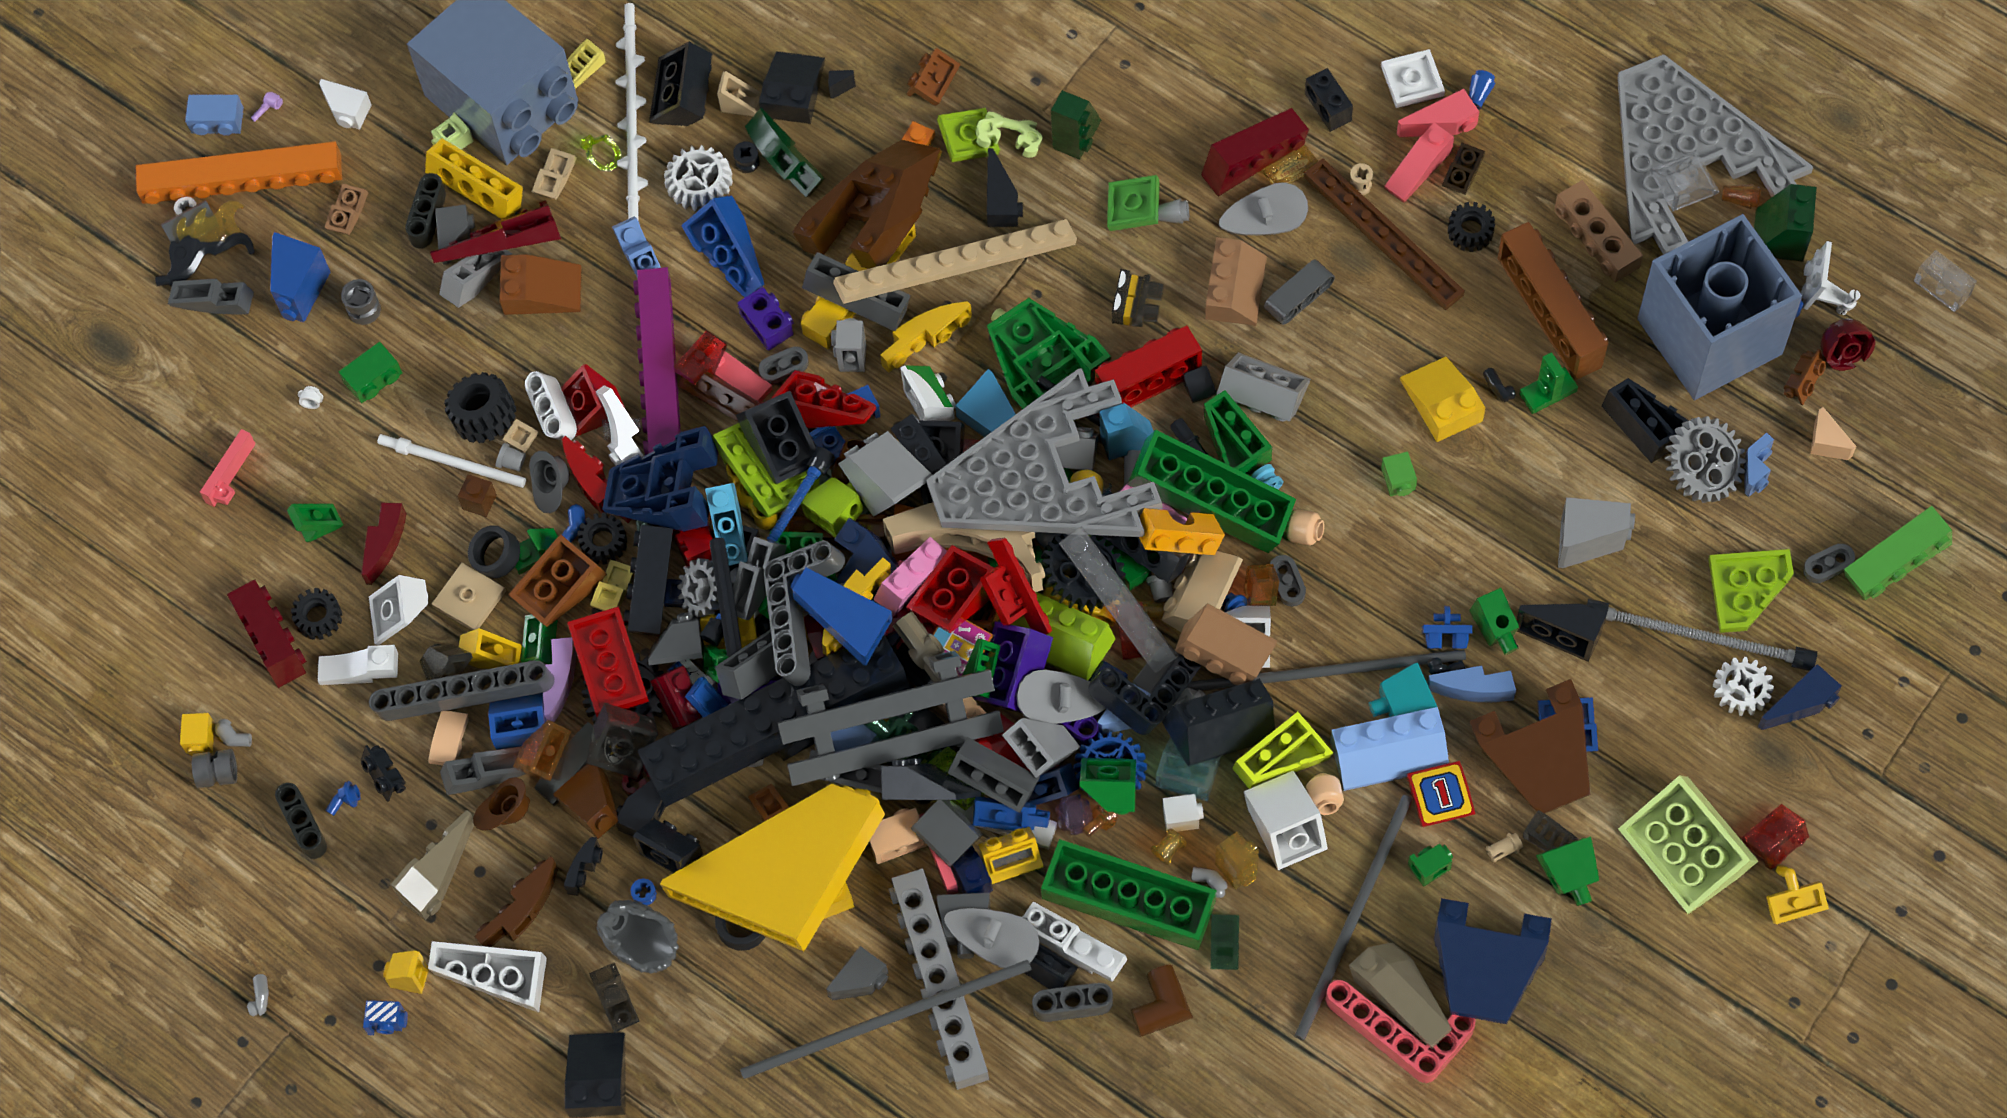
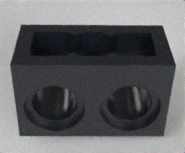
M1328 68L1306 78L1305 95L1330 132L1352 121L1353 104Z

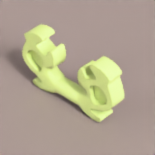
M987 112L985 119L980 120L976 127V143L984 148H989L991 140L994 141V144L998 143L1001 130L997 128L1003 127L1017 130L1021 134L1016 141V149H1019L1021 146L1024 147L1022 155L1029 158L1037 155L1042 135L1035 130L1037 123L1034 121H1017L1004 118L995 112Z

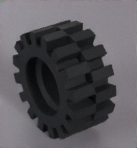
M1465 202L1464 208L1461 204L1458 205L1457 209L1451 212L1449 218L1450 241L1454 240L1453 245L1456 248L1460 244V250L1465 251L1466 247H1469V252H1474V247H1477V250L1480 251L1483 245L1487 247L1493 239L1495 217L1492 216L1490 209L1486 211L1485 205L1482 204L1480 208L1477 207L1478 202H1474L1473 206H1470L1469 202ZM1465 221H1475L1481 225V230L1477 233H1468L1462 229L1461 225Z
M598 513L593 514V520L589 517L586 518L587 524L582 523L580 525L581 531H578V542L581 551L587 557L593 559L596 564H599V560H602L603 565L608 564L607 559L616 561V555L620 558L623 555L622 550L626 551V543H628L621 521L619 519L616 521L615 516L612 514L608 518L607 513H602L600 518ZM608 531L612 534V541L608 545L596 546L593 543V537L598 532Z
M314 588V593H311L310 589L306 590L307 595L305 597L299 594L298 598L300 601L294 600V608H291L292 619L298 631L305 637L309 636L312 640H315L316 636H318L319 640L324 639L323 634L326 633L328 637L332 636L331 630L337 631L339 629L337 623H342L341 616H343L335 596L332 593L329 594L325 589L321 592L319 588ZM316 606L326 608L327 613L322 620L311 622L307 619V614L312 608Z

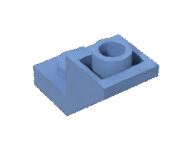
M635 216L612 226L620 247L637 278V270L661 268L652 246L647 242Z
M1765 433L1750 446L1745 456L1744 484L1745 494L1748 497L1755 491L1760 493L1769 484L1768 477L1771 469L1763 462L1772 454L1771 447L1774 439L1768 433Z

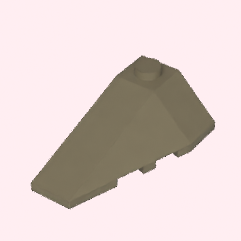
M468 810L445 829L442 840L439 843L431 842L426 847L427 852L425 856L420 860L414 858L391 883L400 902L425 921L430 915L433 916L440 909L441 902L445 897L474 827L473 816Z
M1394 943L1368 947L1349 965L1354 982L1430 1048H1433L1452 1030L1413 959Z

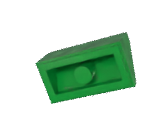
M532 614L525 616L521 663L540 661L544 665L552 664L551 639H556L558 619L546 627Z

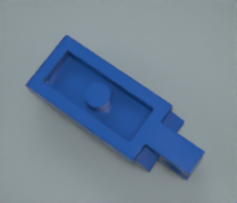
M975 797L972 823L974 826L1014 831L1027 827L1034 830L1035 826L1047 828L1049 825L1050 811L1036 809V805L1026 803L1021 812L1018 813L993 798Z

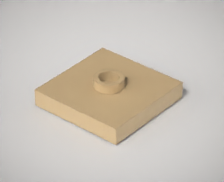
M461 563L432 602V607L473 631L481 627L505 594L506 589L464 563Z

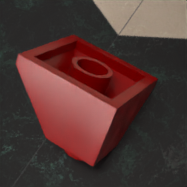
M583 364L561 387L577 426L575 437L609 424L604 406L596 393L601 387L611 388L625 408L617 388L587 364Z

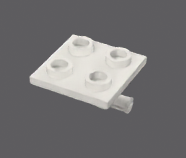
M1827 241L1821 249L1816 250L1812 260H1808L1805 265L1804 275L1807 278L1801 291L1802 298L1804 299L1803 309L1808 310L1815 300L1838 305L1836 308L1837 313L1845 315L1848 310H1852L1856 306L1860 293L1857 290H1851L1848 294L1827 280L1832 242Z

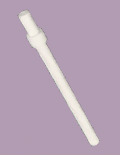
M380 434L378 437V444L396 449L397 453L408 455V453L521 488H524L526 478L412 444L411 440L400 437L396 439Z

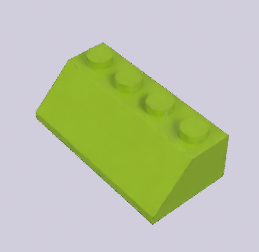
M1035 592L1037 600L1043 612L1047 615L1052 628V632L1046 634L1053 637L1046 664L1089 681L1116 640L1109 624L1077 609H1070L1063 603ZM1024 615L1010 624L1030 629Z

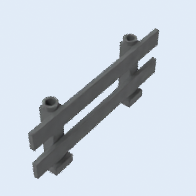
M954 650L929 657L931 668L935 673L938 672L939 682L825 710L823 701L829 700L827 689L823 684L796 690L798 700L802 706H806L808 715L777 722L782 744H787L813 737L817 757L787 764L792 786L822 778L825 781L834 780L840 777L839 774L951 745L962 747L968 737L975 740L1004 732L999 710L967 718L963 703L964 698L995 691L991 670L986 669L958 677L956 667L962 665L960 656ZM945 703L949 723L836 752L834 750L830 732Z

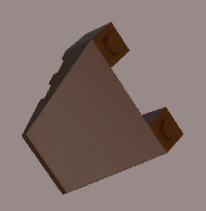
M1571 679L1546 689L1547 696L1555 712L1554 715L1505 735L1495 711L1470 721L1484 755L1490 759L1539 816L1591 795L1584 710Z

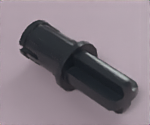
M1184 419L1175 420L1170 425L1171 430L1180 442L1208 455L1199 442V436L1193 434Z

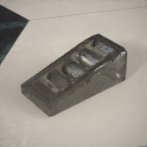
M1540 810L1536 812L1523 834L1524 839L1545 852L1557 848L1554 846V843L1559 836L1563 838L1559 846L1579 840V838ZM1542 825L1544 828L1540 834L1535 832L1538 826ZM1550 830L1553 832V835L1551 836L1549 841H1547L1545 839V836Z

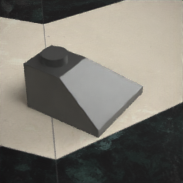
M691 612L681 613L677 615V618H673L651 646L648 658L649 665L702 658L704 644L703 639L700 637L702 632L700 618L696 617V615L693 616Z

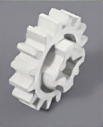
M1735 657L1732 659L1731 666L1724 662L1722 670H1717L1715 675L1717 679L1713 682V687L1717 688L1714 697H1722L1719 705L1722 707L1728 704L1730 706L1729 713H1732L1734 709H1738L1739 716L1743 715L1744 710H1748L1750 715H1754L1755 707L1762 711L1765 706L1764 702L1769 703L1771 699L1770 693L1774 689V686L1769 684L1771 683L1772 675L1765 676L1767 668L1764 666L1759 669L1757 667V660L1749 664L1747 657H1744L1742 663H1739ZM1732 674V680L1725 684L1728 676ZM1761 689L1760 695L1754 698L1755 692Z

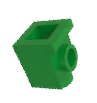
M1438 844L1433 848L1432 846H1427L1418 853V857L1414 853L1409 856L1408 866L1424 887L1451 870V859H1453V856L1446 845L1441 846V844Z

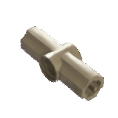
M910 612L899 619L893 627L908 646L909 655L915 664L921 669H925L934 683L939 682L938 672L935 673L931 668L929 657L942 654L945 650L939 640L926 631L916 615Z

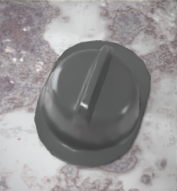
M538 451L533 454L529 464L533 497L538 509L543 513L550 514L555 512L560 506L562 491L569 482L570 474L568 466L561 456H552L546 451Z

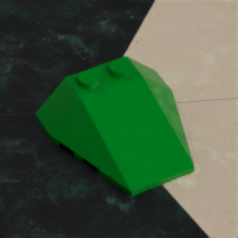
M1027 298L987 325L1011 396L1022 410L1047 392L1036 384L1041 375L1057 385L1077 369L1082 368L1087 384L1090 386L1095 380V370L1102 363L1111 360L1110 354L1095 337L1090 334H1084L1076 329L1075 325L1070 322H1064L1056 317L1055 313L1030 298Z

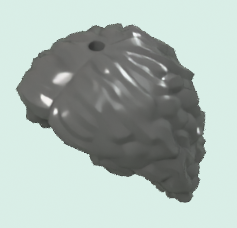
M614 901L609 905L607 912L601 914L597 920L596 929L605 947L623 963L630 965L641 973H657L670 967L672 960L676 958V951L679 949L677 944L678 935L674 928L675 924L660 912L654 911L651 907L644 905L640 901Z

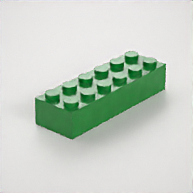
M1156 429L1145 439L1127 484L1134 488L1154 482L1162 502L1188 515L1190 512L1214 514L1223 532L1266 553L1271 552L1280 544L1296 502V498Z
M1061 839L1058 841L1041 887L1043 900L1198 951L1216 903L1217 894L1215 889Z

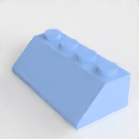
M1438 707L1332 729L1330 743L1343 791L1406 778V773L1449 763L1445 731Z

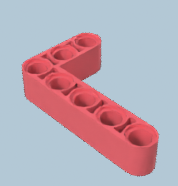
M1336 980L1330 983L1327 988L1326 1004L1329 1009L1422 1083L1432 1082L1438 1077L1471 1038L1475 1028V1018L1452 1014L1447 1020L1452 1030L1439 1041L1449 1043L1452 1049L1442 1051L1437 1047V1044L1430 1048L1427 1044L1425 1046L1347 982ZM1337 991L1342 992L1346 998L1342 1001H1337L1332 997V994ZM1357 1009H1363L1367 1012L1368 1016L1362 1019L1357 1018L1353 1012ZM1464 1021L1468 1024L1469 1028L1464 1031L1459 1030L1454 1023ZM1385 1027L1389 1030L1390 1034L1380 1036L1376 1033L1375 1029ZM1405 1044L1411 1048L1412 1052L1402 1054L1398 1051L1397 1047ZM1428 1062L1432 1064L1434 1070L1424 1072L1419 1067V1064Z

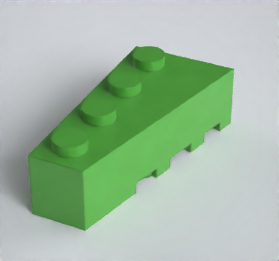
M1930 506L1844 569L1845 577L1864 600L1870 597L1876 598L1884 592L1885 587L1893 582L1900 581L1907 573L1951 546L1952 529L1934 507Z

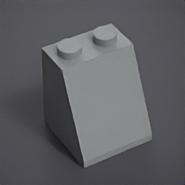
M888 431L880 436L877 432L863 440L866 444L864 447L859 449L857 445L844 453L846 459L838 463L873 517L924 485L926 480L932 476Z
M1566 497L1561 517L1558 568H1566L1623 550L1626 540H1631L1632 529H1634L1635 514L1630 513L1631 503Z

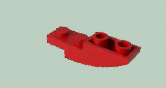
M564 436L562 438L563 448L576 484L592 506L601 514L605 513L602 508L608 480L603 471V463L596 456L590 457L585 453L586 450L577 440L572 442L567 436ZM620 516L627 523H629L632 520L630 518Z

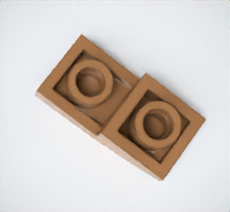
M342 184L336 205L332 204L324 228L350 235L361 214L368 191Z

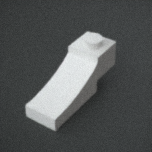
M606 386L601 387L596 393L604 406L610 425L611 443L607 447L611 451V454H609L611 461L617 466L638 454L643 457V454L631 438L639 432V429L613 390Z
M395 645L368 646L367 649L357 652L319 656L318 683L320 685L373 683V679L397 678L398 651Z

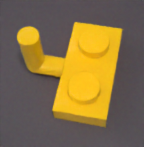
M1785 865L1777 866L1776 873L1785 877L1788 890L1766 896L1774 924L1829 909L1822 882L1817 881L1799 887L1794 869Z

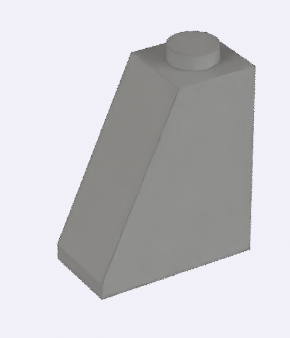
M1026 718L1020 719L1002 735L1035 778L1061 764L1080 748L1064 726Z

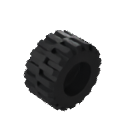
M482 372L480 375L473 373L468 378L465 376L461 379L460 383L456 382L453 385L454 389L449 390L447 393L448 398L445 399L444 404L446 407L444 409L461 438L464 440L468 439L472 443L476 440L478 443H484L485 440H495L494 437L503 435V431L511 427L510 421H514L516 417L514 414L516 406L500 378H497L494 374L488 375L487 372Z

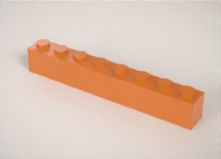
M336 141L136 165V191L143 204H157L161 201L169 200L177 201L182 197L207 198L211 195H232L236 192H257L261 189H282L287 186H307L312 183H332L342 180L341 153Z

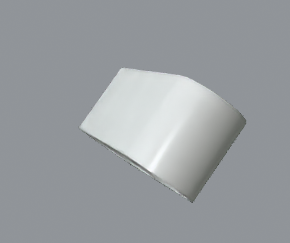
M540 372L530 373L525 380V389L544 434L561 441L564 436L572 440L576 435L577 426L558 380Z

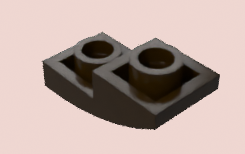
M1461 142L1442 186L1466 195L1482 163L1485 151Z

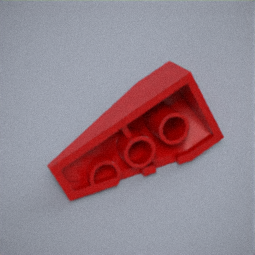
M797 370L789 376L772 397L774 398L790 391L807 428L865 424L876 410L875 404L856 394L842 392L841 387L836 384L830 386L825 383L823 377Z

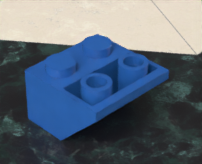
M543 693L490 702L488 712L490 735L496 750L549 742L548 725L544 716Z

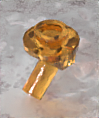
M1100 804L1096 805L1091 812L1092 821L1083 828V832L1088 837H1091L1099 829L1107 831L1117 823V814L1107 812Z

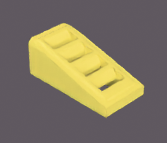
M586 39L567 59L575 89L606 63L604 53L589 39ZM582 60L586 63L585 66L580 63ZM574 67L580 71L578 74L572 70Z

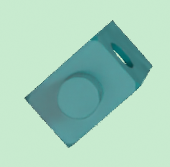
M1418 663L1382 681L1379 687L1381 698L1369 702V708L1373 717L1388 713L1389 717L1438 707Z

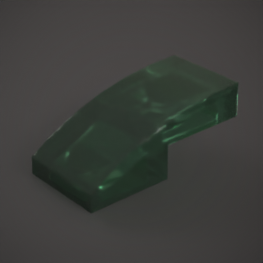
M1212 914L1210 969L1238 970L1239 915Z

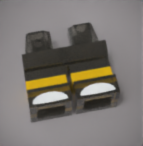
M1120 269L1112 307V323L1143 327L1144 321L1158 322L1160 305L1147 304L1148 299L1162 300L1164 284L1151 281L1150 274L1142 277L1132 275L1130 270Z

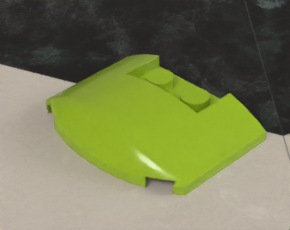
M739 423L714 434L712 438L724 464L728 463L753 499V505L768 518L785 510L798 487L802 484L808 470L775 484L748 443ZM819 478L809 488L808 493L820 486Z

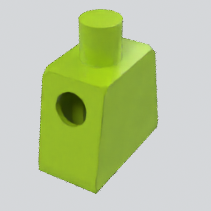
M830 478L806 494L800 504L808 519L835 538L848 518L855 521L863 512L859 494L851 482L845 485L836 478Z

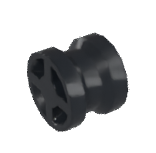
M740 142L733 149L734 162L740 172L751 173L759 167L758 149L754 143Z

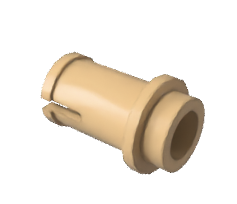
M1508 833L1506 838L1487 846L1486 851L1491 861L1495 863L1497 860L1513 852L1519 853V849L1523 848V844L1516 833L1512 835Z

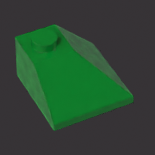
M1081 758L1080 787L1107 812H1114L1119 815L1135 812L1136 759Z

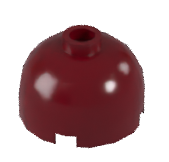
M1846 318L1832 323L1822 334L1820 347L1824 359L1834 370L1845 371L1855 368L1856 366L1853 363L1861 359L1865 362L1873 353L1876 342L1872 332L1861 321Z

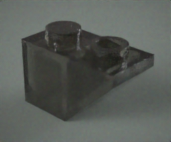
M615 962L589 973L614 1033L640 1022Z

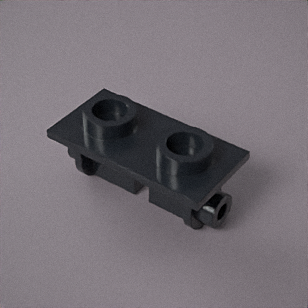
M366 745L361 757V766L372 777L377 792L382 794L386 801L389 802L392 792L396 791L399 794L406 789V782L397 768L386 770V768L393 766V762L383 747L380 748L379 745H376L370 749Z

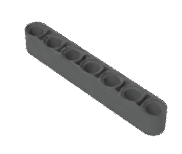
M529 661L379 689L371 694L369 706L382 720L392 721L544 693L552 688L555 679L543 662ZM543 673L540 679L535 680L538 674ZM517 678L514 684L509 685L512 679ZM491 683L488 689L483 690L486 684ZM466 687L464 692L458 695L459 690ZM440 692L437 698L432 699L436 693ZM414 697L411 703L406 704L410 698ZM388 702L387 706L381 709L382 705Z

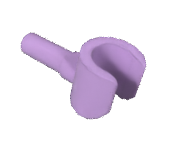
M273 92L266 93L263 104L250 118L255 122L269 107L276 110L279 109L283 100Z

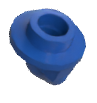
M1232 592L1226 595L1222 604L1225 605L1224 612L1241 606H1247L1246 597L1234 595Z
M346 781L343 788L338 789V793L333 797L325 811L334 816L343 802L353 808L356 807L358 800L361 799L358 786L353 785L351 781Z

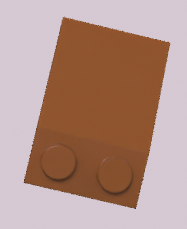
M527 254L501 255L499 301L504 315L581 312V264Z
M560 534L508 595L548 627L589 596L597 587L599 581L605 578L607 573Z

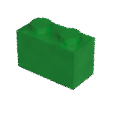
M380 341L338 371L343 383L361 404L366 400L374 398L382 388L393 384L403 374L398 361Z

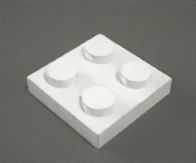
M1430 49L1381 62V68L1396 108L1445 95V89Z

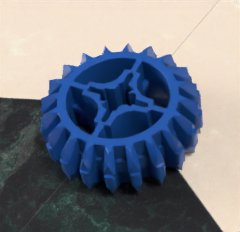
M1111 731L1107 733L1106 738H1103L1102 734L1098 733L1097 741L1090 738L1088 746L1081 744V753L1075 755V761L1078 762L1074 764V771L1077 772L1076 778L1080 782L1081 758L1123 759L1126 756L1128 759H1136V790H1140V781L1146 779L1144 771L1147 770V763L1143 762L1145 760V753H1139L1141 750L1139 744L1132 745L1133 739L1131 736L1124 741L1121 732L1117 735V738L1113 737ZM1104 751H1113L1109 754L1102 753Z

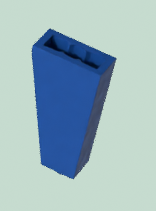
M805 567L802 574L798 573L792 581L793 599L860 663L867 665L892 622V611Z

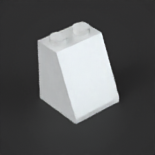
M1294 770L1244 791L1248 811L1278 870L1328 849L1320 811Z

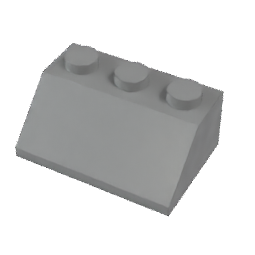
M1237 353L1225 366L1216 395L1226 390L1236 403L1246 405L1253 412H1265L1271 414V417L1275 420L1290 421L1299 408L1310 379Z

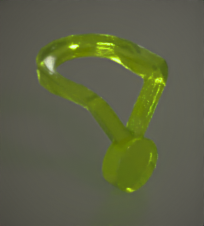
M590 134L584 137L579 145L583 150H586L587 159L600 170L611 171L618 167L617 161L622 157L621 150L609 135H601L594 138ZM604 141L615 151L614 161L607 166L601 165L592 154V145Z

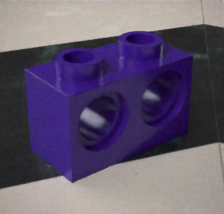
M764 287L759 288L737 302L741 317L767 351L794 335L792 329L794 321L787 311H781L778 307L780 304L776 296L772 292L768 294ZM760 306L766 307L763 310H755ZM772 325H780L776 329L770 328Z

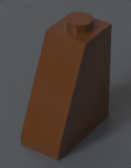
M594 758L553 793L564 811L597 839L619 821L608 777Z

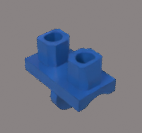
M1444 606V613H1434L1433 621H1444V625L1422 626V634H1425L1428 649L1442 648V634H1452V649H1467L1469 634H1472V625H1450V622L1461 621V614H1451L1450 606Z

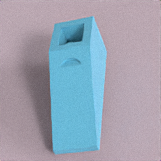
M735 483L706 488L705 492L715 538L725 539L729 565L739 564L740 561L747 562V551Z

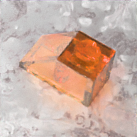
M547 720L524 741L513 767L534 778L551 781L572 731Z

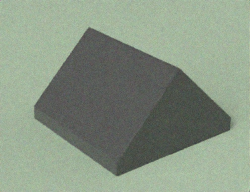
M937 800L911 827V830L949 867L984 835L949 800Z

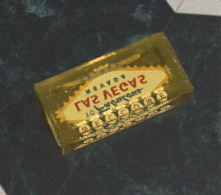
M1304 145L1265 167L1263 174L1271 184H1291L1304 177V173L1316 164L1318 160L1309 148Z

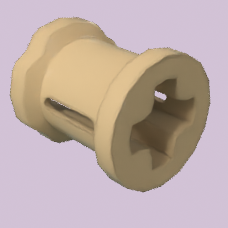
M1356 164L1350 171V184L1362 195H1366L1372 187L1373 171L1366 164Z

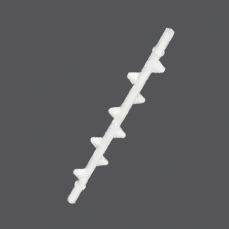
M626 3L625 25L623 26L625 37L616 43L617 48L625 50L626 74L616 79V85L626 89V117L617 126L627 131V156L618 160L617 166L626 169L628 174V196L626 197L628 201V219L635 216L638 220V201L640 200L638 191L648 185V180L638 176L637 149L646 143V138L637 135L636 109L646 104V98L636 95V67L642 64L645 58L635 54V30L637 29L635 25V6L633 3Z

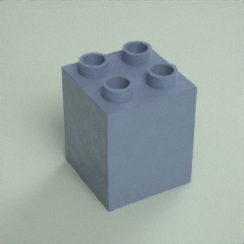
M456 0L407 43L425 97L449 117L455 112L470 129L472 137L506 166L518 155L527 157L532 154L541 142V134L554 123L558 125L566 123L577 109L578 98L564 48L506 0Z
M1742 214L1652 261L1637 320L1695 401L1782 355L1802 299V294L1747 218Z

